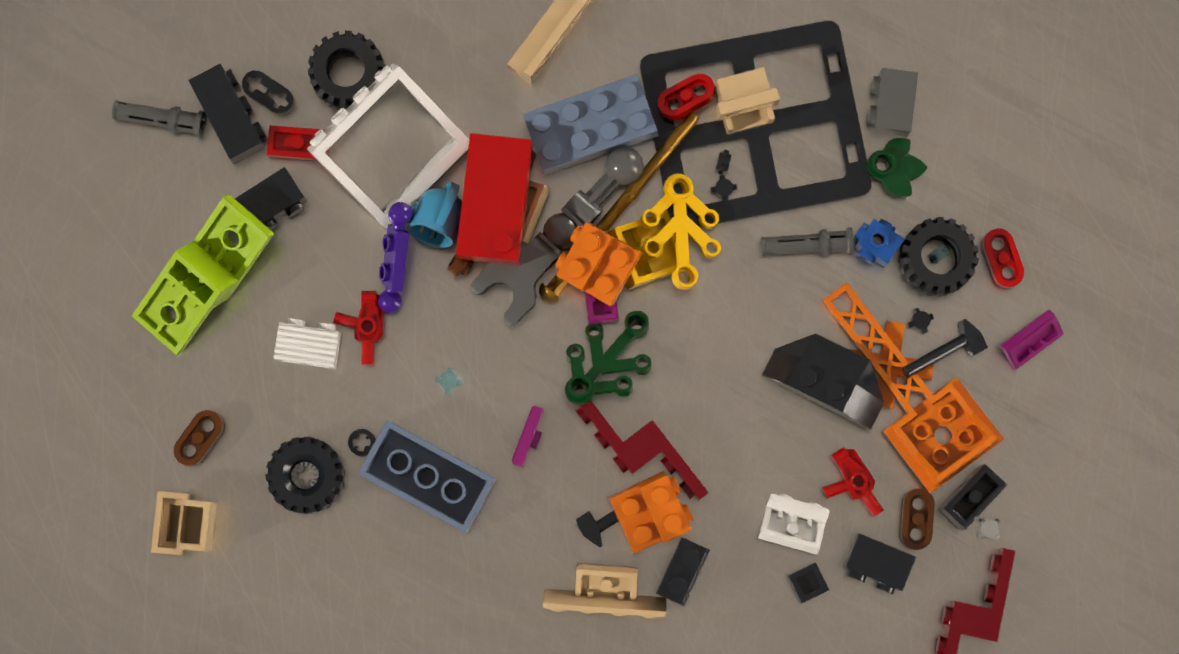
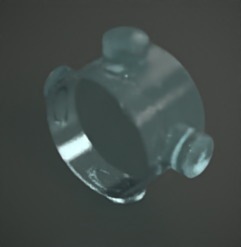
M944 243L929 254L930 261L936 264L950 254V247L945 246Z
M447 368V372L443 373L441 377H436V383H440L442 388L445 389L444 394H451V390H454L457 385H462V380L458 379L453 373V368Z

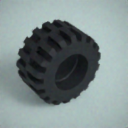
M345 30V34L340 35L339 31L333 32V37L329 39L327 36L322 38V44L320 46L315 45L313 48L314 55L309 56L308 60L310 65L308 76L316 94L326 105L334 106L336 110L341 108L347 109L354 102L352 98L357 91L364 86L368 88L376 80L374 78L375 74L385 67L382 55L371 39L367 40L361 33L354 35L352 31ZM347 56L360 59L364 63L365 71L362 78L356 84L343 87L332 82L330 71L337 60Z
M937 217L933 220L929 218L916 225L905 237L900 247L901 253L898 256L902 266L900 271L902 275L905 274L907 277L906 282L916 287V291L919 293L926 292L927 296H946L959 290L973 277L975 267L979 262V258H977L979 249L978 245H974V235L972 233L969 235L966 232L967 227L964 224L959 226L956 224L957 220L952 218L949 220H944V217ZM929 241H943L952 248L955 254V265L948 273L937 274L930 271L924 265L921 253L924 245Z

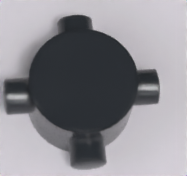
M725 149L719 153L716 166L719 174L728 172L732 156L729 154V150Z
M721 175L715 187H711V193H716L723 201H729L728 197L732 194L733 190H737V184H732L729 179H726L725 175Z
M915 308L913 310L915 314L912 316L911 321L908 322L909 328L914 327L916 330H921L925 334L928 332L927 327L930 325L931 320L934 319L932 313L928 314L920 311L919 308Z

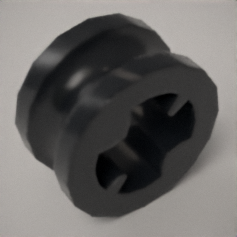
M357 429L349 436L348 447L355 455L364 457L369 454L376 438L366 429ZM361 434L367 435L366 439H370L371 442L370 446H365L364 451H358L359 446H354V440L360 439Z

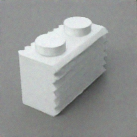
M288 318L287 324L279 322L273 359L336 370L342 333L335 331V325L318 323L317 328L306 327V321Z

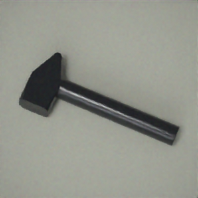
M963 319L958 322L960 332L958 337L902 367V372L906 378H910L963 347L972 357L988 348L980 330L967 319Z
M614 510L595 521L590 511L574 520L582 535L598 547H602L600 533L619 522Z

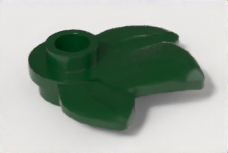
M894 138L888 141L883 150L871 154L867 161L869 174L873 178L881 180L889 193L899 197L911 196L912 187L909 181L917 179L927 169V166L920 159L908 154L911 143L910 139ZM883 162L887 169L884 171L879 170L876 164Z

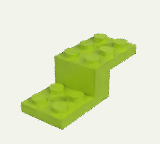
M231 195L224 196L196 238L191 243L175 251L132 314V317L174 354H180L211 310L231 297L275 233ZM229 230L237 233L239 237L238 244L230 241ZM167 306L175 309L176 319L169 317L166 309Z

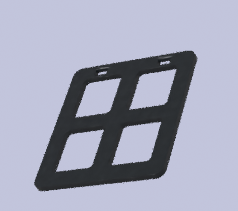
M827 20L644 56L640 62V72L645 96L659 134L658 137L654 138L656 152L677 128L673 120H668L661 115L658 107V98L667 89L665 76L668 73L729 62L733 67L734 75L755 70L753 59L757 56L815 45L821 50L830 94L827 100L773 110L775 116L773 123L728 135L723 120L694 125L659 168L663 188L665 181L671 175L684 174L680 156L683 151L745 140L749 147L757 193L729 199V201L705 204L709 209H713L718 213L719 222L717 224L865 196L870 191L872 182L867 170V158L838 24ZM837 54L840 71L830 72L827 56ZM833 123L837 128L846 172L845 177L787 189L780 188L769 136L775 133ZM856 144L859 162L849 163L846 146ZM674 185V191L677 194H682V188ZM673 204L668 208L670 219L674 217ZM686 205L687 216L698 227H702L699 223V215ZM705 215V221L712 224V216Z

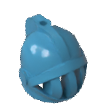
M451 181L446 184L445 188L430 189L424 192L418 201L413 203L411 206L413 216L409 222L408 230L416 240L422 244L438 248H447L453 245L455 237L458 236L462 201L458 196L460 185ZM421 225L425 226L422 233L419 231ZM432 229L435 230L434 238H429Z

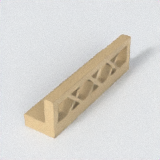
M554 0L507 63V66L532 84L594 0Z

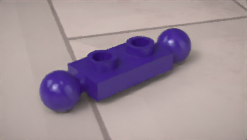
M396 202L389 208L388 217L393 224H388L387 234L383 236L382 240L385 254L384 262L379 267V278L386 288L380 294L378 304L388 314L397 312L402 306V297L398 292H403L409 232L405 230V225L411 221L413 216L411 207L404 202Z

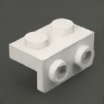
M770 494L758 539L817 555L830 510L823 508L817 503H805L794 500L785 494Z

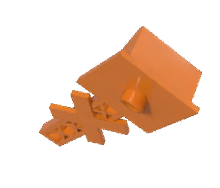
M847 282L823 299L824 305L859 349L849 350L871 360L874 372L878 374V384L884 399L883 408L893 409L894 399L896 398L907 412V414L886 428L883 433L930 494L1004 440L957 377L934 394L931 393L922 379L932 380L934 364L907 378L906 385L897 384L898 376L905 377L902 367L917 360L904 357L901 353L905 323L886 321L884 331ZM846 293L853 302L852 312L838 311L832 302ZM856 307L862 314L856 313ZM844 318H849V319H850V325L847 323V321H846ZM855 319L869 322L871 325L870 337L857 335L854 332ZM875 332L878 334L880 338L874 337ZM863 342L869 343L868 349L863 344ZM873 343L883 345L882 354L872 352ZM912 380H913L914 383L917 385V387H916V386H911ZM899 390L906 391V392H905V397L902 395V393H901ZM910 392L923 393L927 398L915 408H912L909 404ZM939 428L948 429L951 433V441L947 444L937 442L934 436L935 431Z

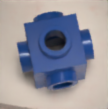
M873 219L869 225L863 223L854 238L859 240L854 248L859 250L858 256L870 264L877 262L886 267L905 238L895 233L896 228L888 221ZM873 238L878 239L880 241V245L875 244Z

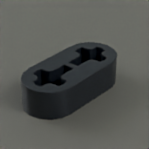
M250 71L243 77L242 88L249 98L278 116H285L293 111L295 99L287 88L260 71ZM261 78L260 83L267 91L263 93L259 89H255L251 92L252 87L249 82L251 80L257 81ZM273 93L280 98L283 95H287L285 99L288 105L286 107L281 105L278 109L275 108L276 102L270 97Z

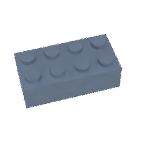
M638 74L523 114L545 176L609 154L616 148L629 147L659 136Z
M388 420L358 472V475L466 534H468L497 481L488 474Z

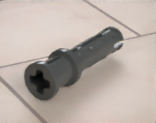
M115 100L112 108V119L161 126L167 128L171 133L176 134L178 131L193 133L195 137L199 138L204 134L206 125L205 111L200 110L198 113L183 111L181 107L177 106L169 110Z
M847 227L845 231L828 232L826 229H821V231H818V234L761 237L762 256L820 252V255L828 256L831 252L846 251L848 254H854L852 227Z

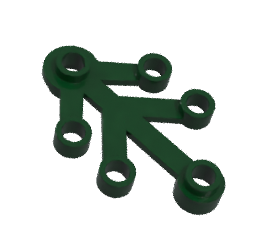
M632 311L626 315L624 320L625 330L604 354L602 340L604 338L602 325L590 324L586 326L585 335L587 341L590 342L593 367L585 375L582 365L585 359L584 348L580 344H572L567 348L566 355L568 362L571 363L572 378L566 383L565 395L571 403L584 405L589 403L595 395L614 392L621 397L629 396L633 391V383L628 376H619L616 380L597 381L605 374L635 371L638 375H646L651 371V359L645 354H639L635 358L616 360L635 338H641L647 334L649 319L644 312ZM635 325L642 326L640 329H633L632 327ZM594 330L600 332L596 336H592L589 334L591 331ZM573 352L581 353L578 357L571 356ZM640 362L647 363V366L639 367L637 366V364ZM623 383L629 385L626 389H621L618 387L620 384ZM578 389H584L586 391L581 394L575 393Z

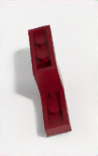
M592 401L584 405H578L579 408L575 410L586 425L590 422L598 431L594 436L604 449L608 446L611 447L617 455L613 458V461L623 473L628 470L633 475L661 453L664 458L660 462L670 475L676 472L683 482L679 486L689 499L695 496L699 501L709 493L653 420L623 442Z
M1000 548L998 554H993L990 564V571L994 572L992 584H987L984 594V601L988 602L987 608L958 601H951L950 606H945L942 624H946L944 637L939 636L936 654H957L961 634L998 642L1016 551Z

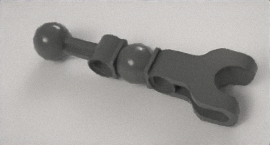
M623 146L610 152L605 164L606 173L586 194L579 190L561 209L563 213L554 214L547 219L543 227V234L539 232L521 251L520 266L489 263L471 283L470 290L477 295L485 294L489 289L499 284L510 287L513 292V302L504 314V321L509 327L517 325L534 308L537 298L535 289L537 282L557 262L562 254L561 251L571 249L574 243L570 241V238L578 225L583 227L585 222L592 224L603 212L599 205L619 184H632L640 178L643 173L644 163L638 151L631 147Z

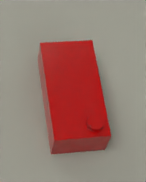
M470 133L456 248L458 259L520 266L533 153L531 139Z

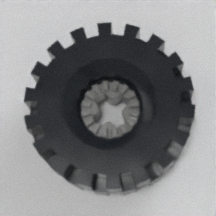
M295 437L291 441L282 443L278 450H274L271 454L273 456L271 461L267 463L268 473L265 476L269 485L267 488L278 504L289 511L313 514L314 512L325 510L327 506L335 502L336 497L343 490L341 488L342 484L345 483L343 472L345 469L339 454L329 444L312 437ZM304 467H309V472L314 473V478L309 479L308 484H303V479L298 478V473L303 472Z

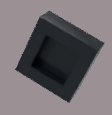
M816 562L788 575L801 604L829 591Z

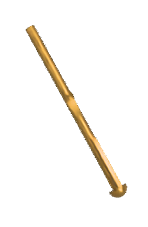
M692 112L683 119L643 168L640 178L627 187L596 227L605 232L609 230L632 200L639 196L641 189L697 123L699 117ZM555 275L547 286L543 283L540 284L539 294L543 300L554 302L560 298L558 294L568 282Z

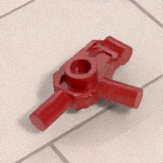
M361 291V309L358 318L336 311L333 320L334 324L355 330L354 339L362 343L361 365H373L374 343H377L384 336V311L379 307L377 291Z
M842 447L833 453L831 457L840 469L843 480L822 487L825 498L848 492L852 499L862 498L874 517L884 511L872 493L875 479L854 449Z

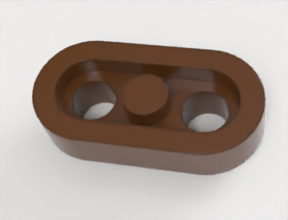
M204 410L195 415L174 445V456L179 463L186 466H195L205 458L223 432L224 423L221 416L211 410ZM211 420L214 428L206 432L203 427L204 423ZM193 445L196 448V453L189 457L186 454V448Z
M921 488L909 491L905 495L902 505L900 536L903 544L912 550H920L927 547L933 535L935 501L932 494ZM916 498L923 501V507L920 510H916L913 507V501ZM913 529H918L921 532V537L917 541L913 540L910 536Z

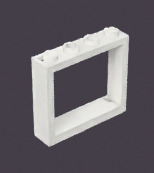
M393 63L390 66L386 65L381 71L379 70L374 76L376 80L368 88L364 86L357 91L352 98L354 102L347 109L341 108L331 118L333 123L325 131L321 129L314 134L315 137L309 142L311 145L307 148L330 174L386 229L388 224H393L389 220L388 211L394 203L404 202L411 207L469 147V139L398 65ZM398 80L453 138L380 209L325 152Z

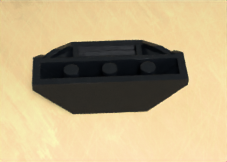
M816 333L775 348L761 375L869 430L872 429L884 405V399L871 360Z

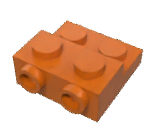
M585 222L583 227L578 225L572 233L570 241L574 244L569 253L564 251L555 264V267L559 269L556 276L613 307L643 253L593 224Z
M663 471L608 497L634 554L658 542L663 541L665 543L692 530L689 522L693 521L692 514L686 504L680 505L676 496L681 493L679 485L674 476L668 478L667 474Z

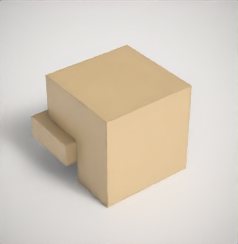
M764 67L716 80L715 92L718 100L716 110L719 120L724 122L727 135L774 122L775 116L772 106L778 105L780 97L777 88L770 89Z
M158 491L151 553L183 556L184 550L212 552L217 503L190 500V494Z

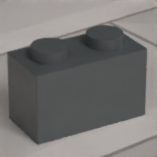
M882 68L879 76H873L871 94H876L875 106L870 105L868 113V123L873 124V133L909 136L912 129L918 72Z

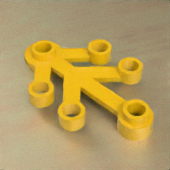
M678 173L671 175L665 181L663 188L665 195L652 209H647L640 217L642 226L652 229L660 222V215L673 204L674 217L654 238L648 239L643 244L642 253L647 258L657 257L662 251V246L675 233L677 268L672 273V282L677 288L687 290L698 280L697 269L689 262L688 235L701 246L702 255L708 259H712L720 253L721 245L716 239L710 238L687 216L686 205L699 215V223L705 229H712L717 225L719 215L715 210L709 209L693 194L694 186L690 178ZM674 185L682 188V194H677L674 191ZM647 214H651L655 218L654 223H649L646 220ZM705 215L712 216V224L705 221ZM648 244L655 245L656 253H651L648 250ZM706 245H713L715 253L708 252ZM680 273L687 276V283L679 280Z

